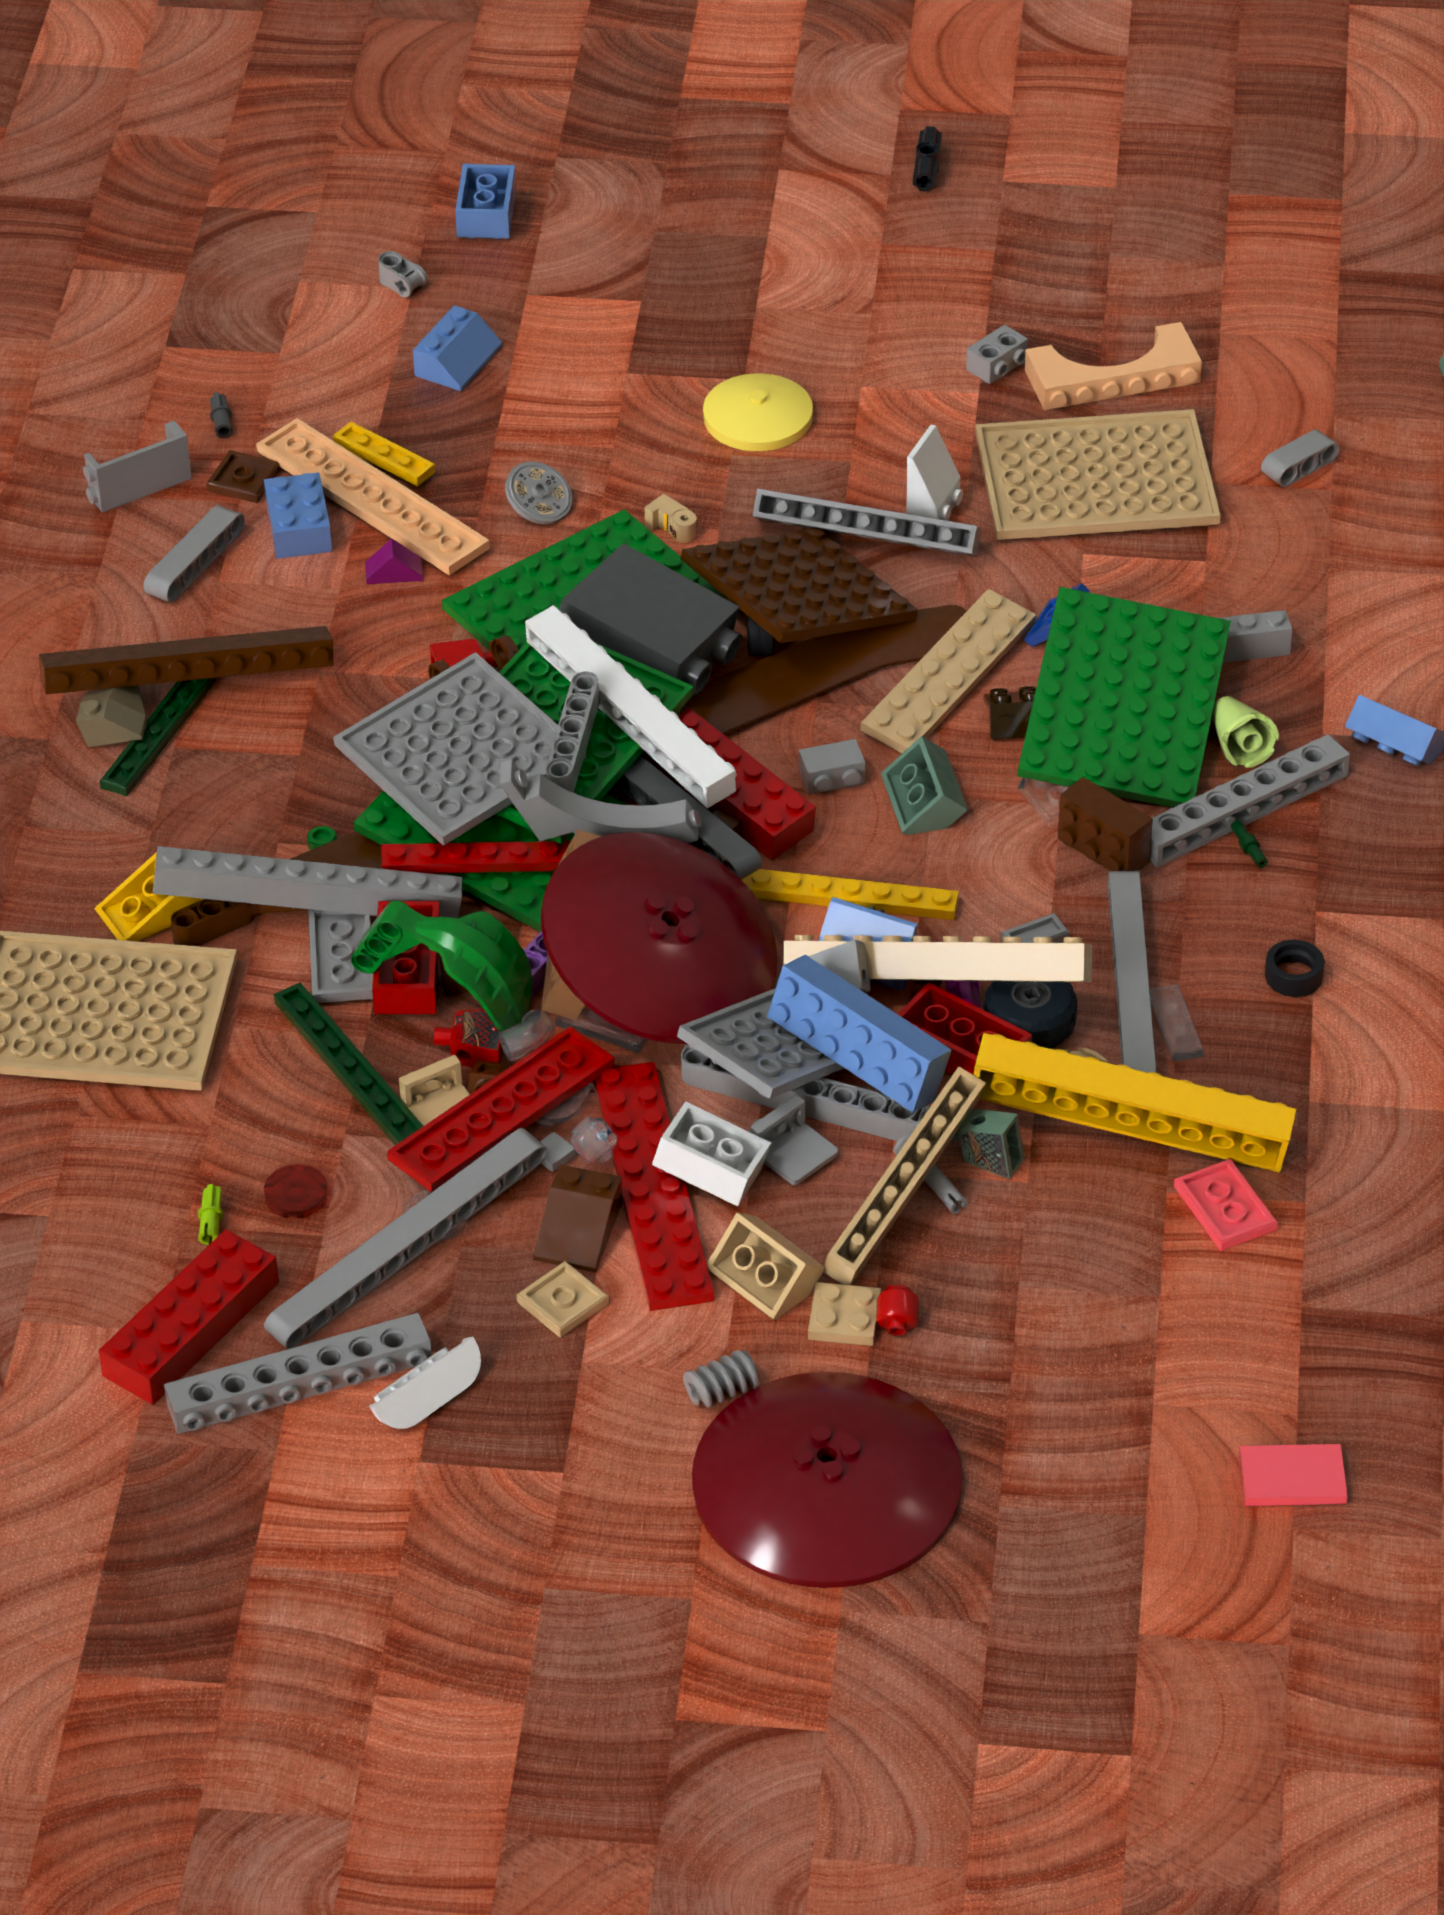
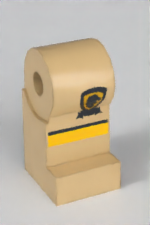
M664 493L645 506V527L652 531L659 527L671 534L673 539L679 543H689L696 538L697 517L687 507Z

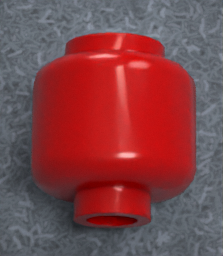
M899 1284L891 1285L878 1295L876 1322L879 1327L886 1330L890 1335L902 1336L917 1326L919 1321V1298L909 1287Z

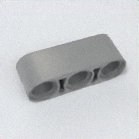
M1315 429L1268 454L1261 464V471L1281 487H1287L1334 461L1339 453V445L1324 433Z

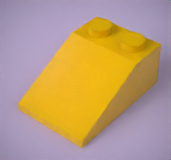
M157 852L94 908L117 940L140 941L171 927V916L174 912L203 900L201 898L153 894Z

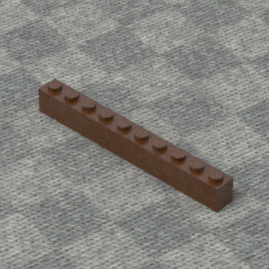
M326 626L44 653L39 654L40 681L47 695L334 666L333 638Z

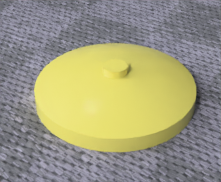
M764 373L744 374L721 382L709 392L703 405V419L708 432L727 446L746 451H769L786 447L798 441L807 433L813 421V403L807 391L790 379Z

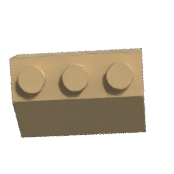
M738 1212L707 1262V1268L710 1272L774 1320L780 1318L808 1297L825 1270L823 1265L760 1218Z

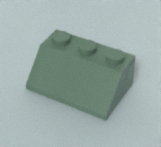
M923 736L916 740L881 772L899 826L905 835L946 829L968 810L946 750Z

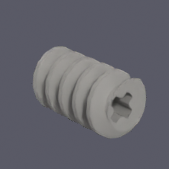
M744 1349L742 1351H733L730 1357L723 1355L719 1358L718 1362L716 1360L709 1361L707 1367L700 1365L695 1369V1372L688 1370L683 1375L685 1388L691 1402L698 1406L699 1402L702 1401L707 1408L712 1407L711 1396H714L721 1403L724 1401L723 1391L730 1398H733L736 1395L734 1386H737L744 1393L747 1392L746 1381H749L754 1388L759 1385L756 1366L749 1353Z

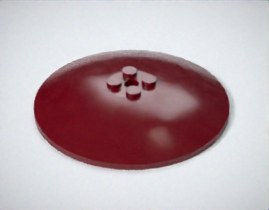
M628 832L602 836L572 851L556 868L546 886L541 905V929L548 955L556 971L572 993L584 1005L604 1020L626 1032L658 1042L687 1044L677 1037L681 1025L773 988L777 972V947L769 919L761 904L747 885L732 870L713 856L693 845L651 833ZM662 918H668L672 920L675 926H668V924L665 921H663Z
M811 1372L783 1377L762 1384L738 1397L716 1416L704 1432L698 1444L692 1468V1490L696 1509L708 1533L724 1551L744 1566L769 1578L789 1584L819 1588L861 1585L891 1576L911 1566L934 1548L947 1532L958 1510L962 1488V1470L958 1450L944 1424L928 1407L907 1392L883 1381L839 1372ZM823 1456H831L835 1458V1460L824 1463L821 1462L819 1458Z

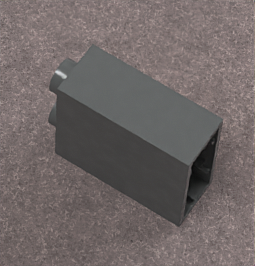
M624 543L561 600L559 611L566 613L580 630H585L593 642L692 685L695 695L706 685L713 665L717 661L723 665H728L737 654L742 642V635L734 631L739 606Z

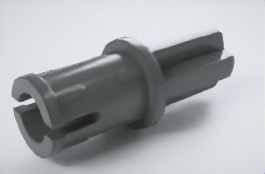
M215 392L214 396L210 398L212 409L210 418L214 422L216 435L219 438H227L233 433L230 421L232 412L228 408L226 396Z

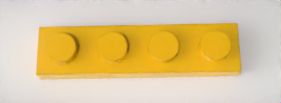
M352 421L333 435V441L348 451L417 487L436 473L434 463Z

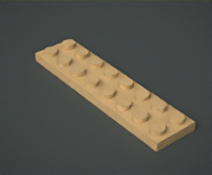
M988 589L861 722L860 730L900 753L907 750L921 736L927 738L1031 628L1036 621L1037 614Z

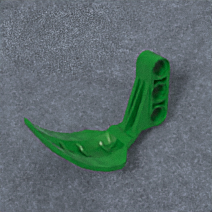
M391 901L363 935L351 957V963L355 969L362 973L371 974L377 970L382 962L422 943L428 946L430 950L440 954L447 974L473 995L486 1011L496 1028L503 1034L519 1035L527 1025L532 992V972L525 951L510 931L487 912H475L460 918L425 917L401 901Z

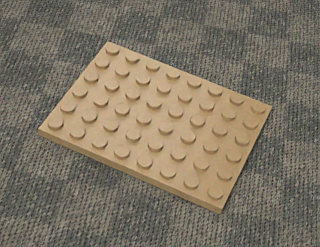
M1194 409L975 424V436L996 540L1220 524L1221 515Z
M0 931V1074L202 1091L238 958L237 949Z

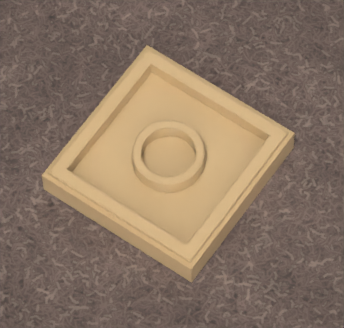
M566 1261L516 1295L518 1304L560 1338L609 1304V1296Z

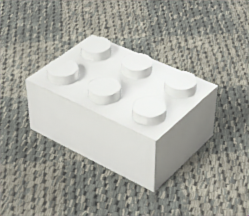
M685 1101L661 1137L652 1165L739 1206L762 1170L771 1142Z

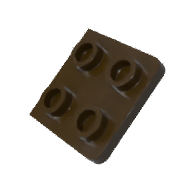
M1035 686L1020 687L1018 692H1008L1006 688H995L990 690V694L983 695L984 702L989 708L991 739L1026 736L1036 692Z

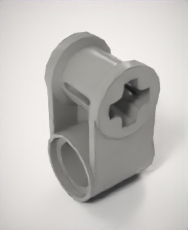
M387 251L379 256V282L397 292L400 296L408 297L415 288L427 284V274L420 265L409 261L394 251Z

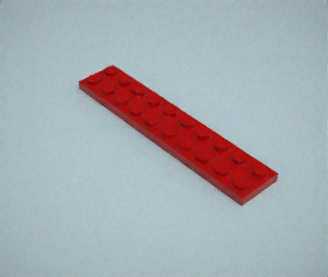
M647 1062L609 1068L601 1073V1076L593 1082L602 1118L605 1121L604 1126H609L614 1132L611 1135H607L616 1175L622 1177L623 1204L649 1310L655 1311L713 1302L714 1291L686 1183L684 1180L652 1165L660 1139L670 1125L655 1063Z

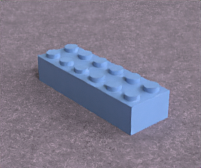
M803 955L782 966L768 1011V1018L912 1113L935 1101L952 1049L807 955Z

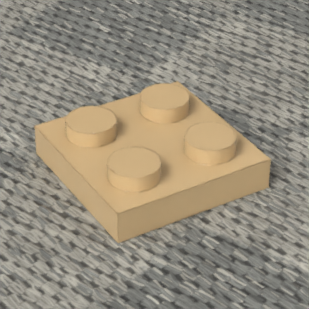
M816 1282L808 1327V1340L873 1346L877 1324L876 1305L881 1288Z

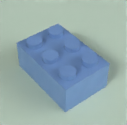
M463 164L455 210L457 237L494 239L510 237L516 196L515 165Z
M305 473L302 475L264 479L266 507L276 559L332 552L330 523L320 473Z

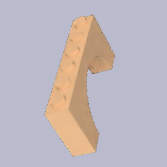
M1182 322L1155 326L1154 347L1143 357L1116 366H1089L1076 363L1061 356L1052 345L1025 350V372L1044 410L1201 383L1202 360Z

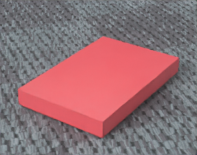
M1231 1158L1174 1179V1188L1220 1251L1277 1230L1278 1222Z
M1341 1444L1240 1446L1239 1458L1245 1506L1347 1504L1348 1496Z

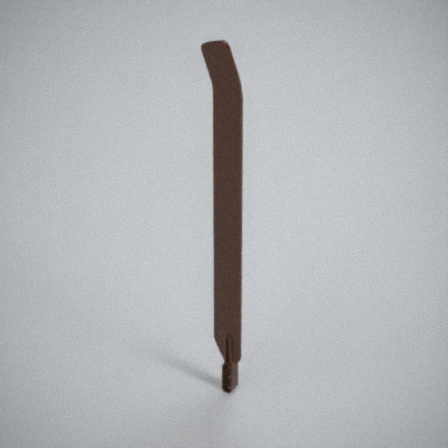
M957 605L918 609L917 618L913 621L810 638L707 682L704 688L698 694H694L680 709L677 716L692 709L725 735L874 670L889 665L920 661L966 613V610ZM644 750L641 756L645 759L647 752ZM356 831L290 859L382 869L381 845ZM203 899L172 914L173 942L175 945L199 946L251 923L254 915L258 913L291 912L308 909Z

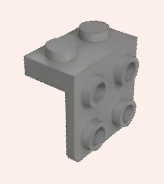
M797 1095L779 1104L775 1110L765 1117L756 1120L750 1126V1133L771 1142L764 1164L792 1185L801 1183L838 1155V1148L805 1123V1101Z

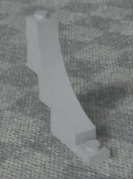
M513 759L501 762L500 786L539 841L571 832L576 834L577 830L599 836L638 832L663 835L685 843L698 841V827H701V817L696 809H692L686 799L672 803L643 806L606 803L570 792L551 782L542 774L527 777L524 770L519 769Z

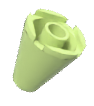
M1222 697L1214 703L1212 719L1224 756L1233 765H1245L1246 768L1255 767L1265 762L1275 750L1273 746L1276 739L1277 741L1279 739L1277 726L1271 718L1233 697Z

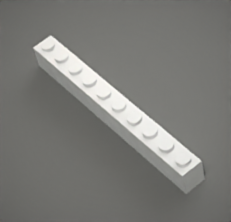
M553 605L525 621L527 643L570 682L573 676L579 672L588 671L594 673L598 678L600 703L598 708L706 808L736 792L735 778L737 774L732 764L725 762L719 757L711 745H706L692 728L685 726L675 712H670L662 705L656 695H651L637 678H633L628 674L620 662H615L602 646L594 643L587 632L583 629L580 630L566 613L560 612Z

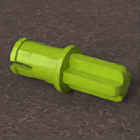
M209 1184L207 1188H204L202 1207L198 1210V1218L200 1219L198 1241L205 1245L210 1244V1235L212 1236V1241L219 1236V1223L223 1219V1211L221 1210L222 1189L219 1186H214V1184Z

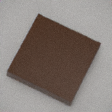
M229 450L206 483L207 491L258 503L265 493L264 479L275 478L281 468L277 461Z

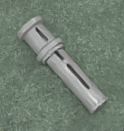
M912 1133L904 1135L896 1142L893 1149L895 1155L899 1153ZM934 1165L924 1181L937 1194L952 1214L961 1212L954 1201H957L964 1209L968 1203L967 1199L954 1187L941 1170Z

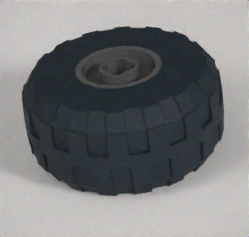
M992 981L985 993L984 1010L1031 1033L1032 1043L1040 1047L1053 1049L1069 1038L1073 1032L1077 1017V997L1070 982Z

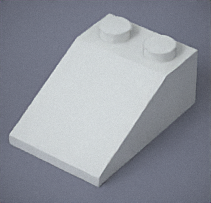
M931 424L907 457L906 514L948 521L952 509L955 505L958 506L963 497V490L960 489L961 477L937 427Z

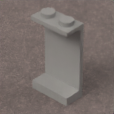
M175 421L164 424L166 440L105 463L98 464L90 453L84 454L86 466L83 467V473L88 481L86 495L89 502L95 504L103 513L192 479L187 435Z

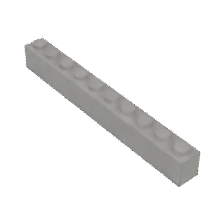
M157 846L153 894L377 916L378 901H439L440 917L458 918L462 899V877Z

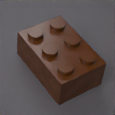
M1085 777L1079 779L1060 794L1058 839L1064 844L1071 846L1109 871H1140L1150 863L1153 818Z

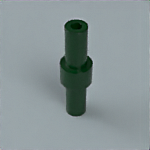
M1240 820L1234 821L1231 824V829L1239 839L1238 844L1246 855H1250L1258 868L1265 867L1268 860L1260 850V843L1254 834L1249 833Z

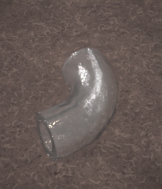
M533 1010L525 1014L520 1024L498 1033L506 1057L509 1061H513L533 1052L549 1041L554 1035L555 1027L553 1020L547 1013Z

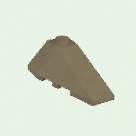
M139 685L89 690L80 703L76 719L87 747L143 739L147 716L143 707Z

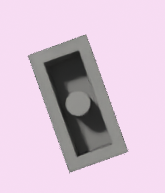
M856 739L800 749L799 774L808 795L865 784V760Z

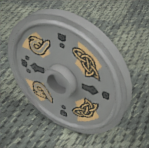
M524 462L515 466L507 476L505 482L507 499L513 509L525 519L538 524H552L563 519L570 510L572 504L571 489L565 478L551 466L540 462Z

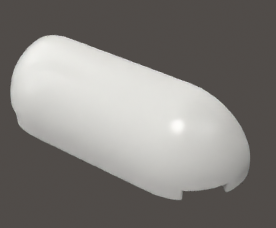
M474 1337L463 1339L461 1344L448 1351L447 1347L439 1350L374 1397L376 1403L369 1405L374 1416L389 1427L397 1429L409 1428L467 1389L475 1381L481 1365L480 1350Z

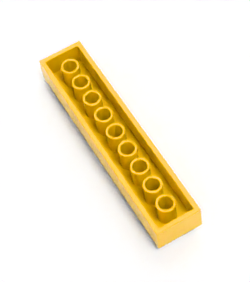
M983 1033L973 1074L986 1083L979 1100L1225 1160L1231 1158L1233 1162L1280 1173L1287 1151L1296 1113L1295 1108L1288 1107L1283 1103H1270L1258 1100L1250 1095H1237L1225 1092L1217 1087L1209 1088L1196 1085L1188 1080L1163 1077L1156 1072L1147 1073L1131 1069L1129 1066L1122 1064L1114 1065L1102 1062L1094 1057H1081L1069 1054L1061 1049L1052 1050L1040 1047L1032 1042L1007 1039L1000 1034L991 1035Z

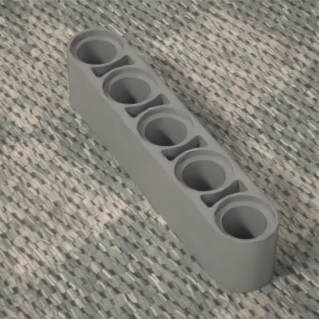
M220 505L213 507L147 574L144 581V592L167 602H174L240 535L245 524L244 515Z
M588 671L577 673L571 680L546 765L547 779L570 792L575 790L600 703L598 678L594 673Z

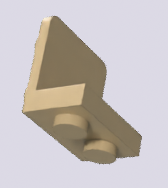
M455 1055L399 1078L400 1099L423 1126L470 1095L462 1085L461 1062Z

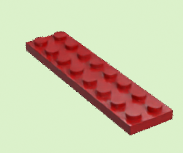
M569 1026L387 1151L388 1160L432 1193L519 1128L525 1129L601 1076V1073L614 1067V1057Z

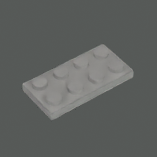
M308 909L313 998L318 1003L373 999V973H362L355 969L351 963V957L370 927V915Z

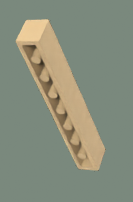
M958 1066L828 1253L823 1273L843 1285L853 1284L951 1142L961 1124L979 1101L986 1084L984 1081Z

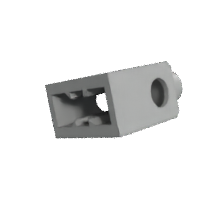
M854 939L808 956L865 994L870 992L871 987L864 942Z

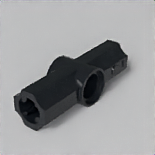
M926 126L919 134L913 174V185L919 191H929L936 183L942 132H939L936 127Z

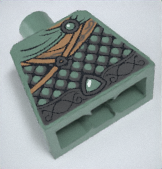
M974 1109L966 1117L952 1139L953 1141L961 1142L963 1157L967 1163L1007 1179H1011L1025 1159L1018 1116L1015 1113Z

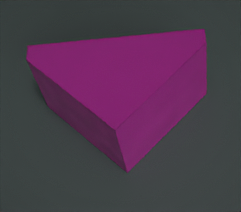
M390 539L365 561L366 584L423 581L422 558L394 539Z

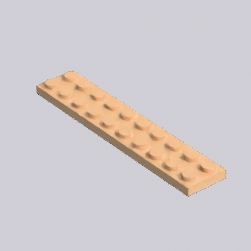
M298 418L256 443L259 454L269 460L277 461L281 468L294 476L305 473H320L323 493L326 497L448 575H451L490 549L489 539Z

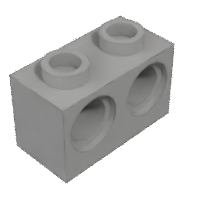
M1004 324L967 348L966 370L988 384L993 383L1025 362L1028 338Z

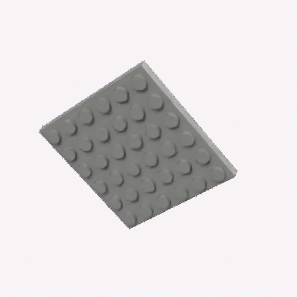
M475 652L334 736L333 739L334 745L444 846L512 804V801L500 786L501 762L513 759L518 768L524 770L527 777L542 774L547 778L546 765L558 725Z

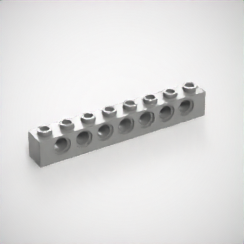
M758 488L752 515L758 520L804 528L815 527L822 531L977 557L982 529L975 525Z
M1327 734L1153 817L1150 861L1158 868L1232 832L1231 824L1234 821L1240 820L1245 826L1347 777L1350 753Z
M415 1313L164 1384L166 1403L177 1434L195 1431L202 1427L226 1422L237 1417L258 1413L269 1408L293 1403L297 1400L325 1394L332 1390L353 1386L364 1381L415 1368L432 1356L431 1343L419 1313Z

